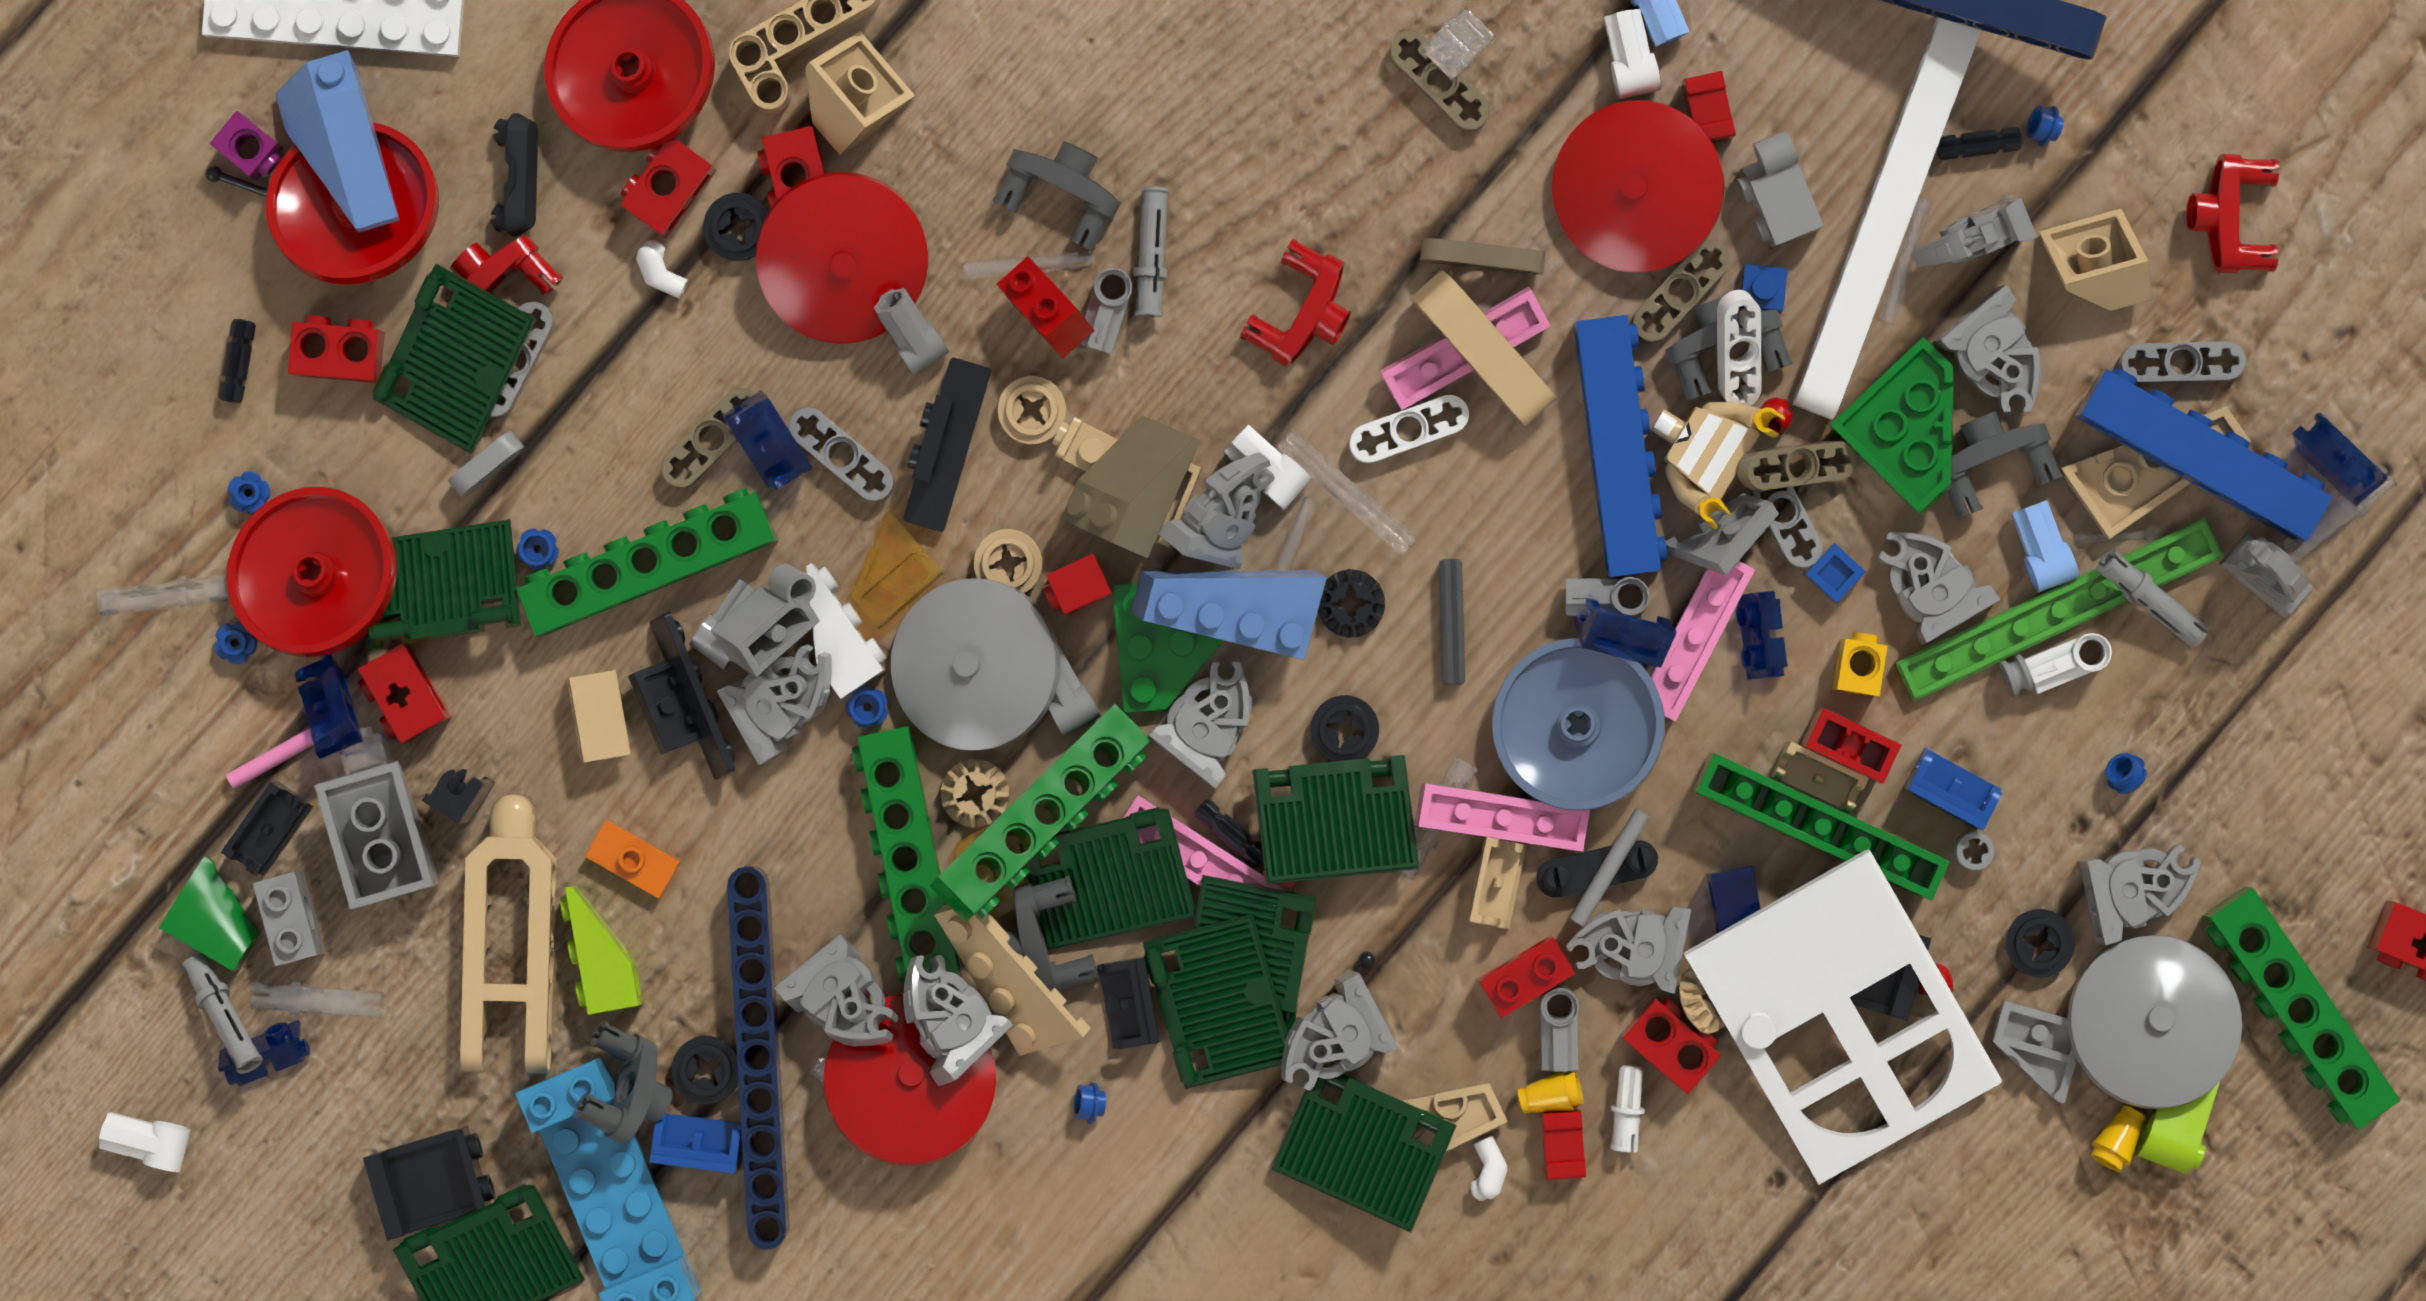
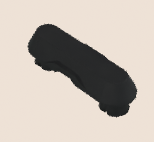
M513 113L508 120L499 119L494 125V129L499 130L497 134H493L494 140L501 147L506 145L505 161L509 166L508 181L504 186V205L497 204L493 208L491 215H496V219H492L491 223L496 231H507L509 235L517 237L531 229L536 221L538 127L534 121L519 113Z
M1636 840L1609 886L1650 876L1656 870L1658 864V854L1655 848L1648 842ZM1612 846L1551 859L1543 863L1536 875L1539 889L1550 897H1563L1585 892Z

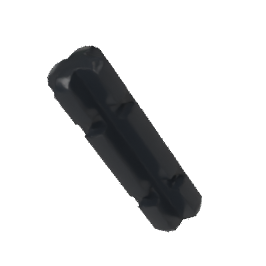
M2011 127L2003 128L1998 133L1995 129L1963 133L1958 138H1956V135L1941 136L1937 153L1941 160L1957 159L1958 155H1962L1965 158L1996 154L1999 150H2002L2003 153L2018 151L2022 147L2021 132L2019 128Z
M233 319L231 322L229 336H232V341L227 343L222 376H225V380L220 382L218 397L222 401L241 403L243 400L245 386H242V381L247 379L252 346H249V342L254 340L256 325L252 321Z
M1209 799L1204 800L1195 810V817L1203 825L1212 827L1211 832L1235 853L1239 851L1243 855L1241 858L1251 867H1257L1263 861L1261 844L1257 840L1253 842L1250 839L1251 835L1227 814H1221L1219 812L1221 809Z

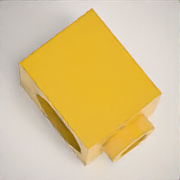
M1852 632L1851 639H1840L1832 690L1879 697L1888 645L1877 644V635ZM1857 651L1865 652L1871 659V668L1863 676L1856 675L1850 668V659Z

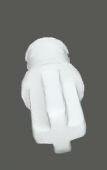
M1622 1065L1619 1069L1616 1105H1611V1111L1614 1112V1125L1610 1146L1612 1150L1638 1152L1641 1114H1645V1108L1640 1107L1643 1081L1642 1067Z

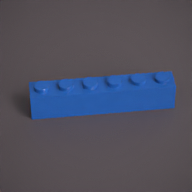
M1627 315L1576 321L1573 327L1607 578L1659 572L1661 571L1660 562H1667V550L1664 536L1657 537L1655 520L1661 519L1662 515L1659 495L1651 494L1649 477H1656L1653 451L1646 452L1643 435L1650 434V422L1647 409H1640L1638 392H1644L1645 386L1642 367H1634L1632 350L1639 349L1636 324L1628 323Z
M2114 367L2112 372L2106 369L2098 373L2075 414V418L2297 543L2308 542L2333 496L2323 491L2324 483L2305 473H2302L2300 478L2285 470L2288 464L2284 460L2273 454L2265 452L2263 456H2260L2249 450L2250 442L2236 433L2227 431L2223 435L2210 428L2212 421L2206 416L2194 410H2189L2188 414L2172 406L2175 400L2167 394L2153 388L2150 393L2135 385L2137 378L2122 369Z

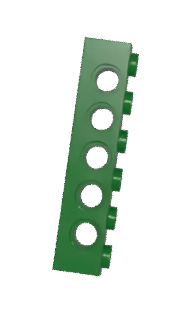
M746 488L735 491L723 497L725 504L712 510L708 509L707 504L698 506L683 513L685 521L670 527L667 520L643 529L645 534L643 538L629 542L628 537L625 536L603 545L605 549L603 554L589 558L587 552L565 560L563 563L566 569L550 575L548 568L524 577L526 585L516 588L535 637H543L778 542L760 494L757 492L748 494ZM723 517L733 518L737 525L735 536L728 541L719 540L715 534V525ZM683 533H691L697 540L695 552L688 557H681L675 549L676 539ZM644 549L653 550L657 556L656 567L648 573H641L635 564L637 554ZM604 565L613 566L617 572V581L609 589L600 588L596 582V573ZM564 581L573 582L577 588V597L569 605H562L556 597L557 587Z
M1114 704L933 881L930 887L965 923L975 914L983 919L1000 902L995 894L1005 884L1011 890L1030 873L1025 865L1035 855L1042 861L1060 843L1054 836L1064 826L1071 832L1089 814L1083 808L1093 798L1101 803L1118 786L1113 778L1122 769L1130 774L1147 757L1141 750L1151 739ZM1095 750H1101L1108 754L1111 760L1110 767L1101 766L1096 762L1094 758ZM1064 780H1076L1082 788V795L1076 796L1069 793L1065 788ZM1043 807L1047 809L1053 817V823H1041L1035 815V808ZM1007 836L1018 838L1023 844V853L1018 854L1010 851L1006 846L1005 838ZM985 865L989 867L994 874V882L986 883L980 880L976 874V866Z
M907 726L857 737L859 746L852 747L856 771L865 772L868 788L861 789V797L865 814L873 813L876 830L869 831L874 856L882 855L885 872L878 873L882 897L891 898L894 914L887 915V923L891 940L899 939L902 956L895 957L900 982H905L911 958L924 956L923 969L927 973H931L932 964L930 963V958L942 955L945 960L946 972L955 973L962 978L958 954L934 916L947 903L930 887L941 872L911 727ZM885 762L894 763L900 771V779L892 787L883 786L877 779V770ZM893 804L904 806L909 814L908 823L901 829L890 827L885 819L887 809ZM901 846L911 847L917 854V864L910 871L899 869L894 862V854ZM916 888L924 893L926 906L921 912L912 913L904 907L903 895L908 889ZM917 931H927L934 937L935 947L930 954L921 955L914 951L911 939Z
M1709 753L1692 789V792L1841 861L1845 862L1869 849L1889 883L1927 900H1933L1950 861L1716 753Z
M2244 886L2202 915L2209 924L2204 928L2205 933L2218 949L2225 947L2233 959L2229 963L2230 969L2243 985L2247 982L2250 983L2258 995L2253 999L2255 1005L2267 1020L2272 1017L2282 1029V1032L2278 1034L2280 1041L2291 1055L2298 1052L2307 1067L2302 1069L2305 1077L2317 1091L2323 1088L2332 1101L2327 1105V1108L2341 1126L2347 1123L2349 1127L2359 1130L2401 1101L2254 888ZM2251 927L2258 935V942L2254 949L2244 951L2240 946L2239 937L2243 930ZM2277 963L2282 969V979L2277 985L2270 987L2264 980V971L2268 965ZM2301 998L2306 1003L2307 1013L2302 1020L2294 1022L2289 1016L2288 1009L2292 1001ZM2321 1034H2327L2331 1039V1049L2327 1055L2318 1057L2313 1050L2314 1040ZM2351 1069L2356 1076L2355 1086L2348 1092H2342L2338 1086V1077L2343 1071Z

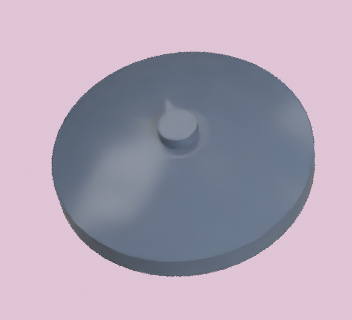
M1570 638L1558 640L1534 650L1518 662L1510 671L1495 700L1492 718L1493 739L1503 767L1513 781L1527 794L1544 804L1559 809L1572 811L1594 810L1612 805L1627 797L1649 776L1658 761L1663 747L1665 713L1655 683L1643 666L1631 655L1603 641L1587 638Z

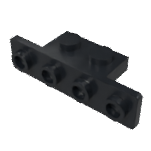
M954 357L950 359L940 395H936L934 404L926 402L920 427L926 428L922 445L914 443L907 468L914 470L912 476L914 483L903 517L904 521L939 532L945 530L991 376L990 368Z
M670 612L662 614L650 621V626L665 661L629 675V680L660 755L698 741L714 779L721 778L735 771L733 748L726 739H723L719 730L717 710L712 701L706 698L700 684L702 682V675L696 662L690 660L685 648V633L682 626L673 619Z

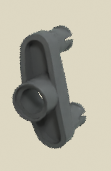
M1063 141L1054 160L1014 149L1006 164L1010 168L996 196L992 200L998 205L1004 206L1012 191L1013 194L1006 209L1017 213L1032 179L1037 180L1038 177L1083 199V204L1086 207L1069 240L1079 245L1088 229L1089 234L1082 247L1090 251H1094L1095 245L1109 217L1114 218L1121 204L1110 192L1089 178L1098 157L1066 141Z
M1721 298L1693 308L1700 330L1665 349L1670 366L1675 365L1686 395V401L1693 400L1699 397V395L1701 397L1712 393L1699 356L1703 355L1702 351L1717 346V306ZM1778 310L1761 311V354L1767 368V373L1779 369V366L1781 369L1793 364L1780 331L1783 324ZM1732 315L1738 322L1739 328H1743L1739 323V315Z
M1994 411L1960 425L1968 447L1952 455V488L1947 492L1956 511L1957 519L1969 515L1964 498L1971 513L1982 510L1983 506L1979 502L1968 473L1972 472L1970 468L2015 449H2019V452L2024 451L2036 479L2037 487L2050 482L2044 466L2051 481L2062 477L2063 474L2059 470L2048 443L2051 437L2046 424L2030 425L2004 432L1998 415Z
M1068 875L1065 878L1036 886L1027 883L1014 887L1018 927L1004 931L1010 936L1008 944L1023 957L1027 955L1038 968L1034 973L1049 990L1056 988L1063 995V990L1093 981H1100L1093 954L1056 965L1054 961L1051 962L1037 917L1040 916V911L1077 902L1070 876Z
M601 1021L592 1033L594 1038L591 1039L590 1044L620 1059L622 1068L613 1105H609L593 1097V1095L585 1093L576 1105L578 1110L575 1111L574 1116L604 1131L606 1137L623 1145L635 1135L644 1118L655 1123L664 1116L671 1103L672 1089L656 1081L657 1050L654 1042L638 1034L632 1036L609 1025L606 1021Z

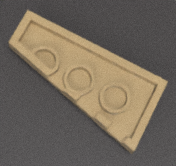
M2227 406L2204 414V416L2212 421L2210 428L2223 435L2227 431H2231L2251 442ZM2125 445L2059 469L2107 540L2191 483Z
M946 904L934 914L994 1015L1004 1016L1013 1024L1005 1033L1019 1056L1083 1038L1091 1029L1082 1017L1077 1020L1074 1019L1063 1006L1067 1000L1056 988L1049 990L1034 973L1038 969L1027 955L1023 957L1008 944L1010 936L989 913L983 919L975 914L965 923Z
M1489 1083L1416 1099L1403 1100L1457 1125L1446 1152L1508 1123ZM1418 1126L1413 1139L1431 1146L1436 1134Z

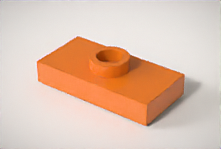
M605 819L585 855L587 859L658 899H661L682 862L608 819Z

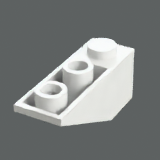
M811 563L806 566V573L814 579L816 592L810 601V606L820 620L813 627L816 664H818L817 657L823 652L831 654V686L840 699H845L854 691L885 672L886 670L881 662L886 660L887 657L873 637L868 641L864 639L857 628L863 622L849 602L843 606L833 593L839 586L828 569L824 566L818 570L815 564Z

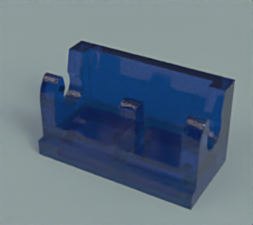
M762 390L722 415L768 488L773 486L775 490L779 489L803 473L813 469L772 402Z
M2317 413L2315 415L2316 423L2309 431L2300 426L2292 433L2296 450L2353 506L2357 507L2388 480L2387 475L2344 436L2322 413Z
M1586 599V606L1588 607L1587 617L1578 614L1574 622L1582 648L1659 668L1662 667L1677 633L1676 628L1672 627L1668 618L1658 616L1656 619L1657 623L1601 609L1598 600Z
M331 654L324 655L322 660L296 671V682L305 681L309 677H317L315 680L308 681L299 686L298 691L302 697L312 741L315 745V753L319 759L363 742L346 676Z
M1753 865L1706 873L1716 934L1761 909Z

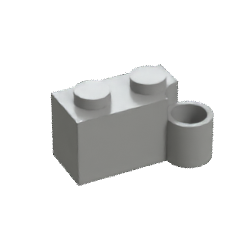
M1787 131L1753 143L1758 161L1739 170L1742 177L1737 179V185L1745 203L1752 201L1758 217L1753 219V224L1762 243L1768 241L1771 249H1774L1820 230L1824 225L1798 164L1797 153Z
M787 563L777 566L771 572L768 582L769 589L760 586L711 629V632L729 660L756 677L820 621L809 604L816 592L814 579Z

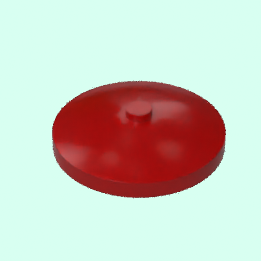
M579 0L562 17L550 38L545 56L544 79L549 100L554 110L576 135L586 142L605 150L637 152L652 149L672 140L695 120L704 107L712 88L715 73V54L710 34L705 24L684 0Z
M1643 100L1624 101L1606 106L1578 124L1570 133L1558 154L1552 179V197L1557 218L1571 242L1584 255L1605 267L1634 273L1651 272L1670 267L1695 252L1708 238L1718 221L1725 191L1724 172L1720 156L1704 129L1691 117L1674 107Z
M373 122L399 221L359 233L333 199L318 175L310 167L297 146L294 145L285 154L270 179L265 210L272 237L282 254L293 266L304 274L323 282L354 285L386 277L402 268L418 254L435 226L439 209V192L435 175L427 158L420 148L406 135L389 126Z
M832 172L817 175L798 183L775 202L766 215L759 231L756 245V269L758 280L767 302L778 317L788 326L818 341L848 344L869 340L887 331L873 307L878 303L880 296L889 290L905 288L914 304L917 302L927 276L928 249L924 231L916 213L897 191L870 176L851 172Z
M304 487L291 490L261 506L239 531L231 548L227 565L226 582L230 603L245 629L266 646L286 655L296 657L329 655L341 651L360 640L369 632V628L379 621L385 612L396 582V552L390 533L382 520L356 497L327 487Z
M903 994L885 997V1007L890 1008L899 1018L897 1023L890 1019L882 1021L879 1025V1030L886 1029L892 1033V1041L878 1045L854 1047L833 1040L828 1050L824 1067L823 1088L825 1100L832 1120L838 1130L862 1153L892 1165H927L943 1160L961 1150L982 1128L990 1112L995 1095V1062L991 1048H989L955 1081L938 1086L929 1072L936 1058H933L931 1054H927L920 1045L919 1037L921 1035L915 1023L907 1024Z

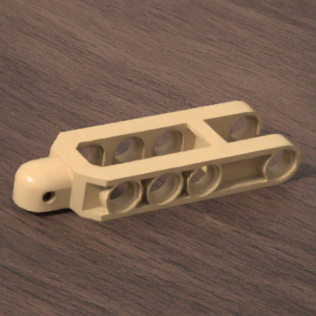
M518 794L505 795L494 803L490 813V837H487L465 858L460 1043L462 1072L484 1073L486 1068H483L484 1035L488 1033L489 1001L526 1002V1073H550L553 1031L557 859L535 837V808L529 799ZM495 859H522L530 868L527 984H492L490 981L485 980L486 950L491 947V939H487L488 905H492V896H488V865Z

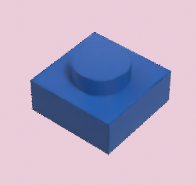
M1744 264L1741 290L1748 292L1761 310H1778V312H1782L1784 309L1788 268Z
M1833 543L1804 575L1836 604L1866 571L1836 543Z

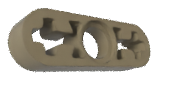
M1408 30L1399 33L1393 39L1390 47V58L1393 64L1456 127L1463 131L1472 132L1480 129L1486 123L1490 113L1487 99L1422 34ZM1404 41L1408 45L1414 41L1419 44L1417 49L1418 56L1426 62L1428 56L1431 55L1436 61L1428 64L1421 76L1418 77L1413 71L1419 69L1420 65L1410 57L1405 61L1399 57L1402 52V48L1399 45L1401 42ZM1436 69L1447 71L1452 78L1451 88L1444 93H1436L1428 86L1427 77ZM1461 85L1466 91L1461 93L1459 97L1468 105L1476 101L1480 105L1477 114L1481 118L1475 121L1470 117L1464 121L1460 118L1463 109L1455 100L1451 107H1448L1443 101L1450 99L1457 91L1458 86Z
M1423 238L1420 261L1511 273L1543 275L1546 253L1531 249Z
M1716 240L1704 241L1695 252L1682 261L1635 312L1632 324H1636L1640 340L1648 343L1662 340L1719 280L1730 265V254L1725 245ZM1704 250L1709 254L1716 250L1720 254L1717 259L1720 268L1718 270L1713 267L1708 268L1700 277L1706 280L1707 284L1701 287L1698 279L1691 273L1684 271V268L1690 265L1694 272L1703 262L1700 252ZM1678 279L1688 281L1693 288L1691 300L1684 304L1674 302L1669 295L1670 284ZM1661 296L1664 304L1671 310L1678 312V315L1673 319L1668 311L1659 321L1660 327L1663 328L1662 331L1658 333L1655 330H1651L1649 333H1646L1642 329L1645 321L1641 316L1644 313L1649 316L1654 315L1662 306L1656 303L1655 299Z
M737 388L730 391L664 457L661 465L664 479L669 484L678 488L693 486L760 419L762 403L759 397L751 390L745 388ZM749 397L752 400L749 406L752 414L748 418L740 415L731 423L739 428L732 435L728 426L715 417L722 411L725 418H728L736 409L732 404L733 400L739 398L744 401ZM708 426H717L724 434V442L717 450H706L700 443V434ZM692 441L694 448L703 456L708 457V460L702 465L700 460L696 458L688 467L692 473L689 478L686 479L683 476H679L674 479L671 474L675 468L671 463L676 458L685 461L692 454V452L685 449Z
M1824 441L1747 452L1742 456L1738 463L1737 473L1740 482L1745 487L1756 490L1837 481L1852 475L1857 465V455L1850 445L1843 441ZM1799 453L1803 456L1806 466L1803 474L1796 478L1790 472L1789 462L1793 455ZM1835 455H1840L1841 462L1835 464V466H1820L1819 458H1831ZM1760 464L1775 465L1776 472L1762 473L1759 476H1754L1753 470L1755 467L1760 466Z

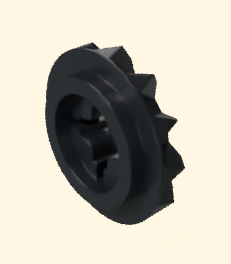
M730 193L718 198L707 210L703 223L704 236L709 247L717 255L730 261L750 260L756 256L759 231L768 214L766 207L757 198L745 193ZM732 210L735 211V214L739 216L741 221L756 222L744 230L745 237L743 239L745 244L743 245L734 233L720 234V232L725 231L727 227L732 225Z
M1354 569L1339 571L1326 580L1318 608L1319 617L1331 632L1339 636L1348 638L1363 636L1371 632L1383 617L1385 610L1383 590L1380 584L1366 572ZM1348 585H1352V591L1355 592L1356 598H1363V601L1370 600V604H1364L1363 607L1356 609L1354 622H1350L1347 609L1339 608V606L1332 607V603L1346 598Z
M1340 695L1325 701L1316 710L1311 722V737L1315 747L1320 754L1333 762L1365 758L1375 747L1379 736V722L1373 709L1362 699L1350 695ZM1347 711H1351V726L1357 728V731L1364 732L1363 736H1348L1346 742H1343L1342 748H1338L1340 742L1338 740L1339 734L1336 731H1332V728L1326 727V724L1341 723L1343 718L1346 717Z
M2046 909L2027 911L2017 916L2007 930L2005 949L2011 963L2028 976L2043 978L2055 975L2063 970L2072 958L2075 947L2072 929L2062 916ZM2045 925H2047L2045 940L2051 943V946L2056 947V951L2050 949L2048 951L2040 950L2038 955H2035L2034 961H2032L2034 955L2032 953L2033 946L2027 940H2024L2023 936H2038L2040 931H2043Z
M698 1036L685 1042L676 1052L672 1062V1078L677 1090L685 1098L698 1104H714L728 1097L738 1084V1064L735 1049L723 1039L713 1036ZM696 1053L700 1059L703 1058L706 1062L716 1061L718 1058L722 1060L713 1071L716 1076L715 1080L718 1083L717 1086L707 1077L698 1078L694 1082L691 1080L696 1075L695 1072L700 1068L697 1063L698 1059L695 1056Z

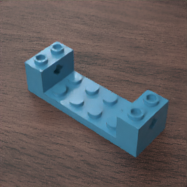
M604 1056L515 1093L531 1133L539 1130L601 1278L604 1289L598 1293L601 1301L696 1300L702 1291L636 1133L627 1143L622 1145L606 1137L604 1131L574 1116L575 1111L578 1110L576 1105L585 1093H589L593 1097L613 1105L616 1085Z

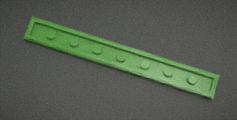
M2205 517L2122 557L2139 571L2145 570L2152 576V581L2159 587L2224 555ZM2095 568L2076 579L2065 582L1895 662L1894 665L1911 701L1914 702L2127 602V600L2122 597V591L2109 579L2098 573Z

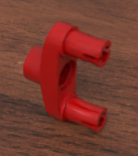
M2221 154L2214 165L2209 193H2192L2189 196L2186 207L2187 227L2189 231L2207 232L2211 259L2218 273L2237 274L2239 270H2268L2269 272H2274L2277 269L2278 259L2261 258L2278 255L2276 244H2241L2239 240L2240 185H2269L2275 187L2279 181V173L2263 172L2278 170L2279 162L2277 159H2242L2239 154Z
M527 235L512 241L492 256L476 242L464 250L450 266V270L489 293L500 285L513 271L517 270L524 274L541 292L543 297L554 290L542 277L543 275L556 286L563 280V276L558 274L537 252L539 247Z
M1292 239L1287 248L1302 258L1299 259L1285 251L1281 258V264L1287 265L1312 278L1314 285L1290 330L1287 329L1284 332L1252 314L1246 323L1260 331L1261 334H1257L1244 327L1240 335V339L1246 340L1272 354L1274 361L1286 367L1292 365L1301 356L1315 336L1334 345L1344 331L1351 315V311L1334 303L1343 275L1344 261L1331 254L1323 256L1299 243L1296 239Z

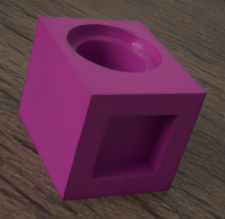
M239 111L233 114L209 143L256 181L261 175L265 178L268 177L276 169L282 159L279 154L284 149ZM249 138H257L260 144L258 154L252 159H243L240 151L243 142Z

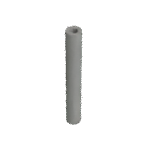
M1635 808L1570 916L1571 920L1583 927L1586 925L1651 816Z

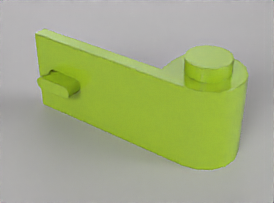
M2220 1082L2206 1094L2186 1104L2156 1109L2155 1113L2147 1120L2140 1134L2136 1147V1156L2182 1174H2187L2191 1168L2197 1170L2205 1154L2206 1146L2202 1145L2201 1141Z

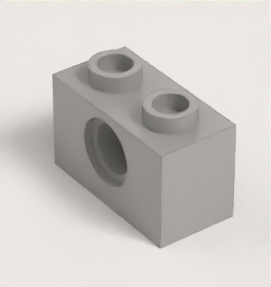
M304 871L292 872L253 883L275 966L325 953Z

